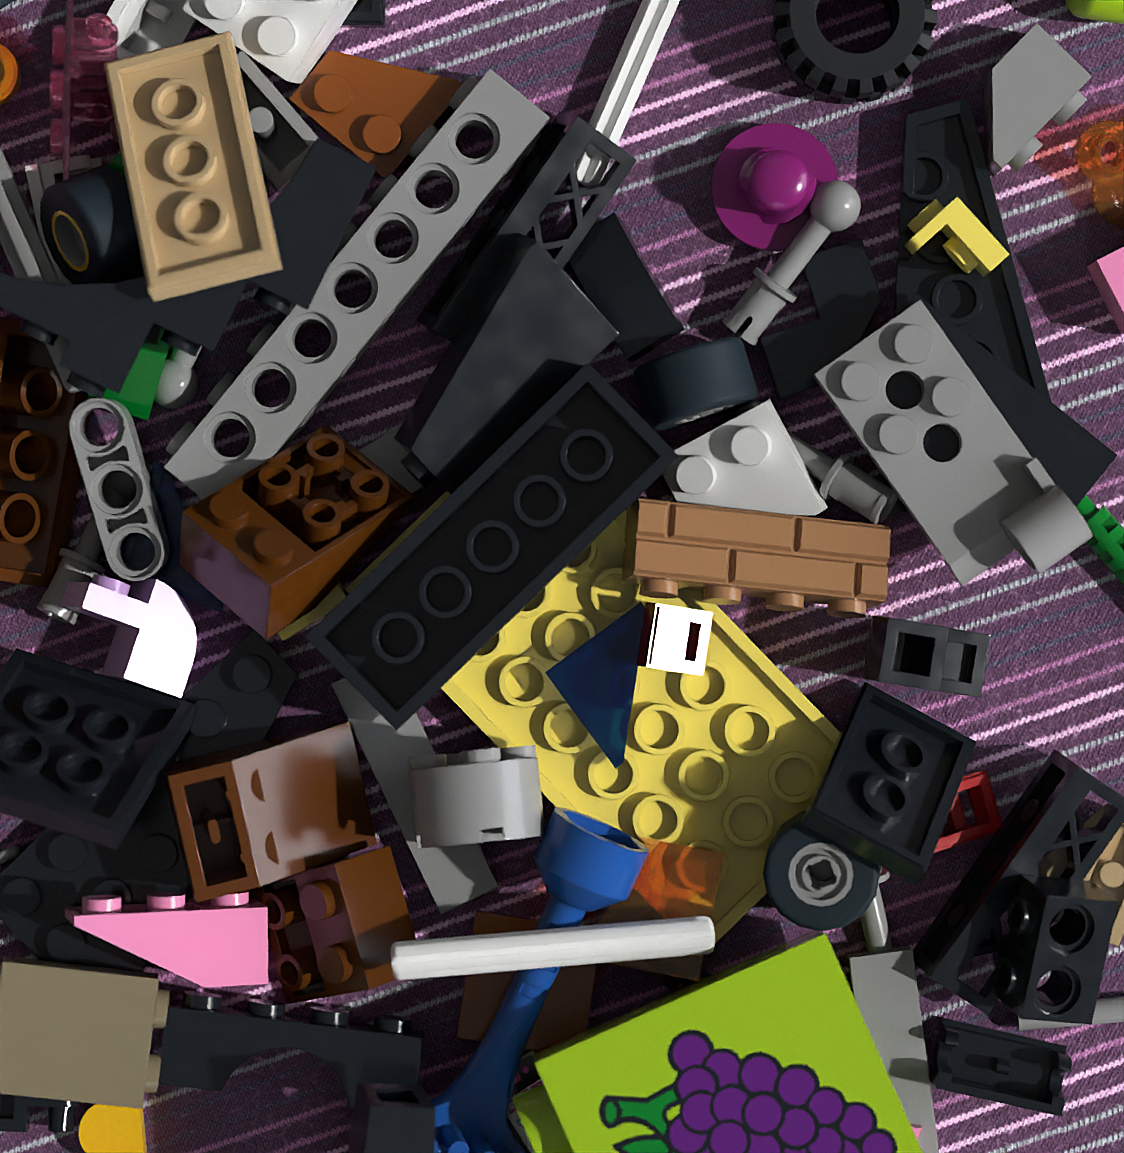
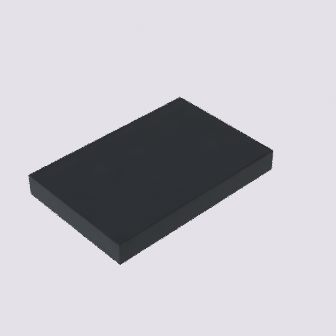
M864 682L854 698L801 824L917 886L926 874L976 741L873 685Z

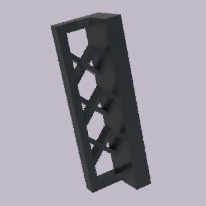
M559 112L416 321L434 334L451 342L507 245L518 233L526 236L529 232L530 238L537 240L545 250L554 249L551 256L563 269L637 160L579 116ZM590 143L613 160L614 163L599 184L579 188L575 163ZM565 179L567 190L556 192ZM591 195L582 208L580 197ZM569 200L571 226L563 237L542 241L539 221L540 214L549 203Z
M1054 749L913 949L914 963L931 979L988 1015L999 1000L996 997L995 969L999 959L1005 955L1009 934H1002L1001 916L1008 908L1012 898L1018 893L1021 875L1039 876L1038 864L1046 852L1066 848L1068 866L1059 878L1083 880L1124 823V797ZM1090 790L1111 804L1096 826L1077 831L1075 811ZM1060 912L1057 913V914L1054 916V918H1053L1052 921H1051L1050 926L1053 924V922L1055 921V919L1057 918V916L1060 914ZM992 953L994 971L979 992L958 979L973 957Z

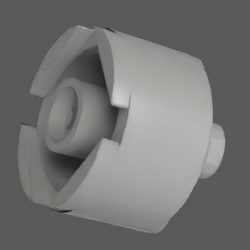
M535 745L463 751L456 754L408 758L414 829L418 849L544 836V815Z

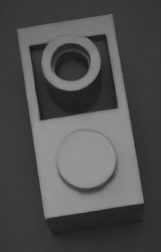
M1038 23L1020 39L984 78L985 160L988 171L993 176L1006 164L1017 172L1043 146L1035 137L1040 129L1051 118L1061 127L1087 100L1079 89L1092 76Z

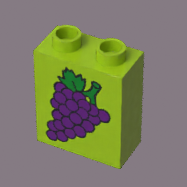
M817 930L805 933L534 1054V1063L543 1084L512 1097L519 1118L535 1153H923L827 935Z

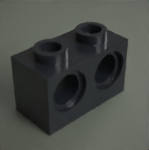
M1021 875L1018 893L1012 898L1008 908L1007 919L1010 931L1005 955L999 959L995 969L996 997L1020 1019L1092 1025L1118 901L1092 881ZM1064 910V914L1060 921L1054 926L1050 927L1051 921L1054 918V916L1060 911ZM1051 971L1049 979L1037 988L1040 979Z

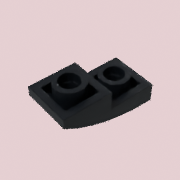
M613 212L593 225L569 259V263L591 302L619 333L614 340L626 359L632 363L685 329L660 281L649 271L623 220Z

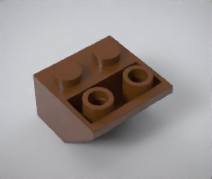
M390 845L349 854L255 888L258 901L268 907V938L276 963L277 977L282 985L287 1004L370 990L397 980L392 973L391 946L395 942L416 940Z

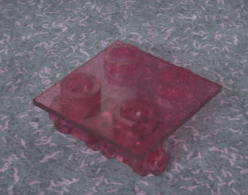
M67 0L66 25H53L52 64L64 65V70L51 69L50 109H52V112H63V118H51L50 157H63V181L70 178L72 121H86L92 126L100 127L108 124L110 119L114 117L104 63L118 60L117 41L119 31L116 25L112 23L111 18L101 13L92 14L88 18H73L74 0Z

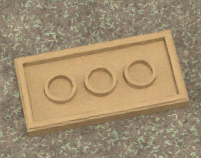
M230 31L104 63L148 292L153 301L156 302L281 270V259L237 52Z

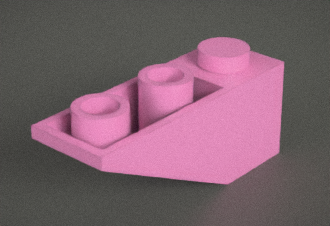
M248 890L201 902H185V893L153 892L146 894V903L121 904V896L88 895L82 897V906L65 907V918L74 926L203 987L268 984V907L255 898L249 899Z

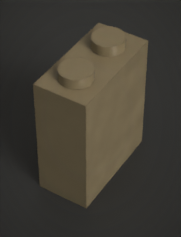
M3 956L0 976V1094L142 1109L144 1093H157L161 1058L160 1054L150 1053L153 1028L164 1029L166 1025L169 990L158 989L159 977L157 973Z

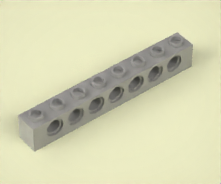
M489 69L480 81L471 75L461 85L448 104L455 110L452 116L440 130L431 124L420 135L408 152V155L415 161L400 179L390 174L380 184L368 201V204L375 210L358 229L352 223L349 224L333 257L334 260L330 263L308 310L294 304V309L278 328L269 322L247 348L246 352L254 358L240 375L236 377L232 372H228L208 395L206 402L213 406V408L200 424L195 426L191 421H188L170 441L165 451L173 457L164 468L202 499L284 451L548 129L550 117L493 70ZM473 127L486 130L494 141L489 153L477 159L462 155L456 146L461 133ZM429 177H442L453 187L451 199L442 207L428 208L422 205L416 198L420 183ZM393 225L406 228L412 235L410 249L406 254L398 258L385 257L376 247V241L380 232L386 227ZM349 275H362L371 282L372 286L368 301L356 308H349L340 304L336 297V290L340 281ZM313 323L324 325L331 334V343L327 351L314 358L301 355L296 347V338L299 331L306 325ZM273 372L285 375L290 383V394L287 400L277 407L261 405L256 396V387L259 380L266 374ZM229 422L243 423L248 429L250 437L246 450L235 457L223 456L216 446L217 432L223 425Z

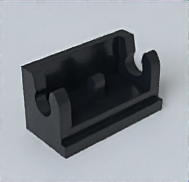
M942 1017L929 1078L930 1082L937 1089L1062 1117L1066 1100L1062 1092V1082L1065 1072L1069 1073L1071 1071L1072 1059L1066 1053L1067 1046Z

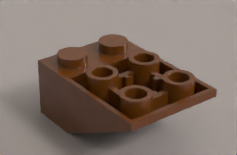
M325 425L182 511L179 565L267 640L314 610L414 503L415 496L332 428Z
M349 720L169 763L163 772L189 888L196 902L261 887L377 844Z

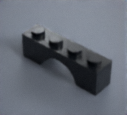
M184 991L183 1001L172 999L168 1004L166 1025L163 1030L158 1084L222 1091L234 1070L249 1057L268 1049L294 1048L315 1055L335 1072L344 1088L349 1107L354 1108L357 1082L418 1085L424 1030L412 1029L413 1019L376 1014L374 1015L373 1024L348 1021L349 1011L318 1006L311 1007L310 1016L285 1013V1003L266 999H248L246 1008L221 1005V995L200 991Z

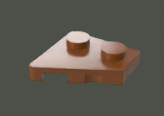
M329 50L289 100L355 157L377 167L375 173L385 180L390 174L395 175L409 159L410 155H408V152L420 135L431 124L436 126L450 110L451 107L448 104L462 83L451 78Z

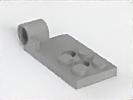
M921 300L813 375L961 586L967 584L1015 549L1026 564L1037 575H1040L1092 538V533L1078 509L1068 496L1055 485L1039 460L1031 457ZM898 372L910 373L920 382L922 389L921 398L913 408L900 409L892 405L888 400L886 384L893 374ZM934 425L948 426L958 437V451L948 462L934 461L924 450V435Z

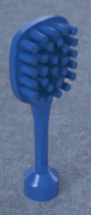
M556 807L544 830V836L541 837L533 855L546 891L551 894L535 930L580 926L586 911L593 912L627 900L647 858L649 849L637 839L603 821L571 809ZM560 967L516 970L483 1040L463 1070L445 1092L431 1099L436 1108L434 1153H526L524 1148L513 1137L507 1121L512 1089L529 1036Z

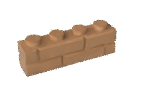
M638 498L628 507L626 513L622 581L623 583L640 585L639 594L651 598L678 597V589L703 591L702 601L710 604L737 605L741 603L742 595L765 598V608L775 611H802L804 602L827 604V614L830 616L862 618L866 616V609H872L882 604L887 597L889 571L887 562L890 554L891 529L886 525Z

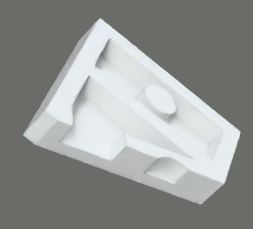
M770 399L673 450L679 457L662 473L678 503L795 516L817 515L828 508L824 499L819 495V490Z

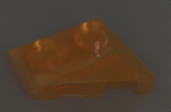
M660 841L645 860L628 899L610 905L596 925L707 916L711 919L724 854ZM704 954L607 963L699 981Z

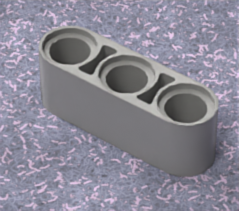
M110 398L89 399L79 404L74 410L69 422V429L105 555L111 569L121 578L130 581L145 580L160 572L165 566L170 554V548L135 424L128 408L119 401ZM98 408L109 410L118 421L116 437L111 443L104 446L96 444L89 439L85 428L87 417ZM115 470L127 472L136 483L137 493L135 499L126 507L113 505L104 494L103 486L105 479ZM131 533L146 535L155 546L154 560L147 568L138 569L132 567L125 561L122 555L123 541Z

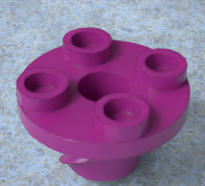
M781 123L762 124L749 128L733 138L718 157L711 179L713 210L724 228L741 243L762 251H785L811 217L809 205L815 189L824 182L838 180L836 167L826 148L819 140L805 130Z

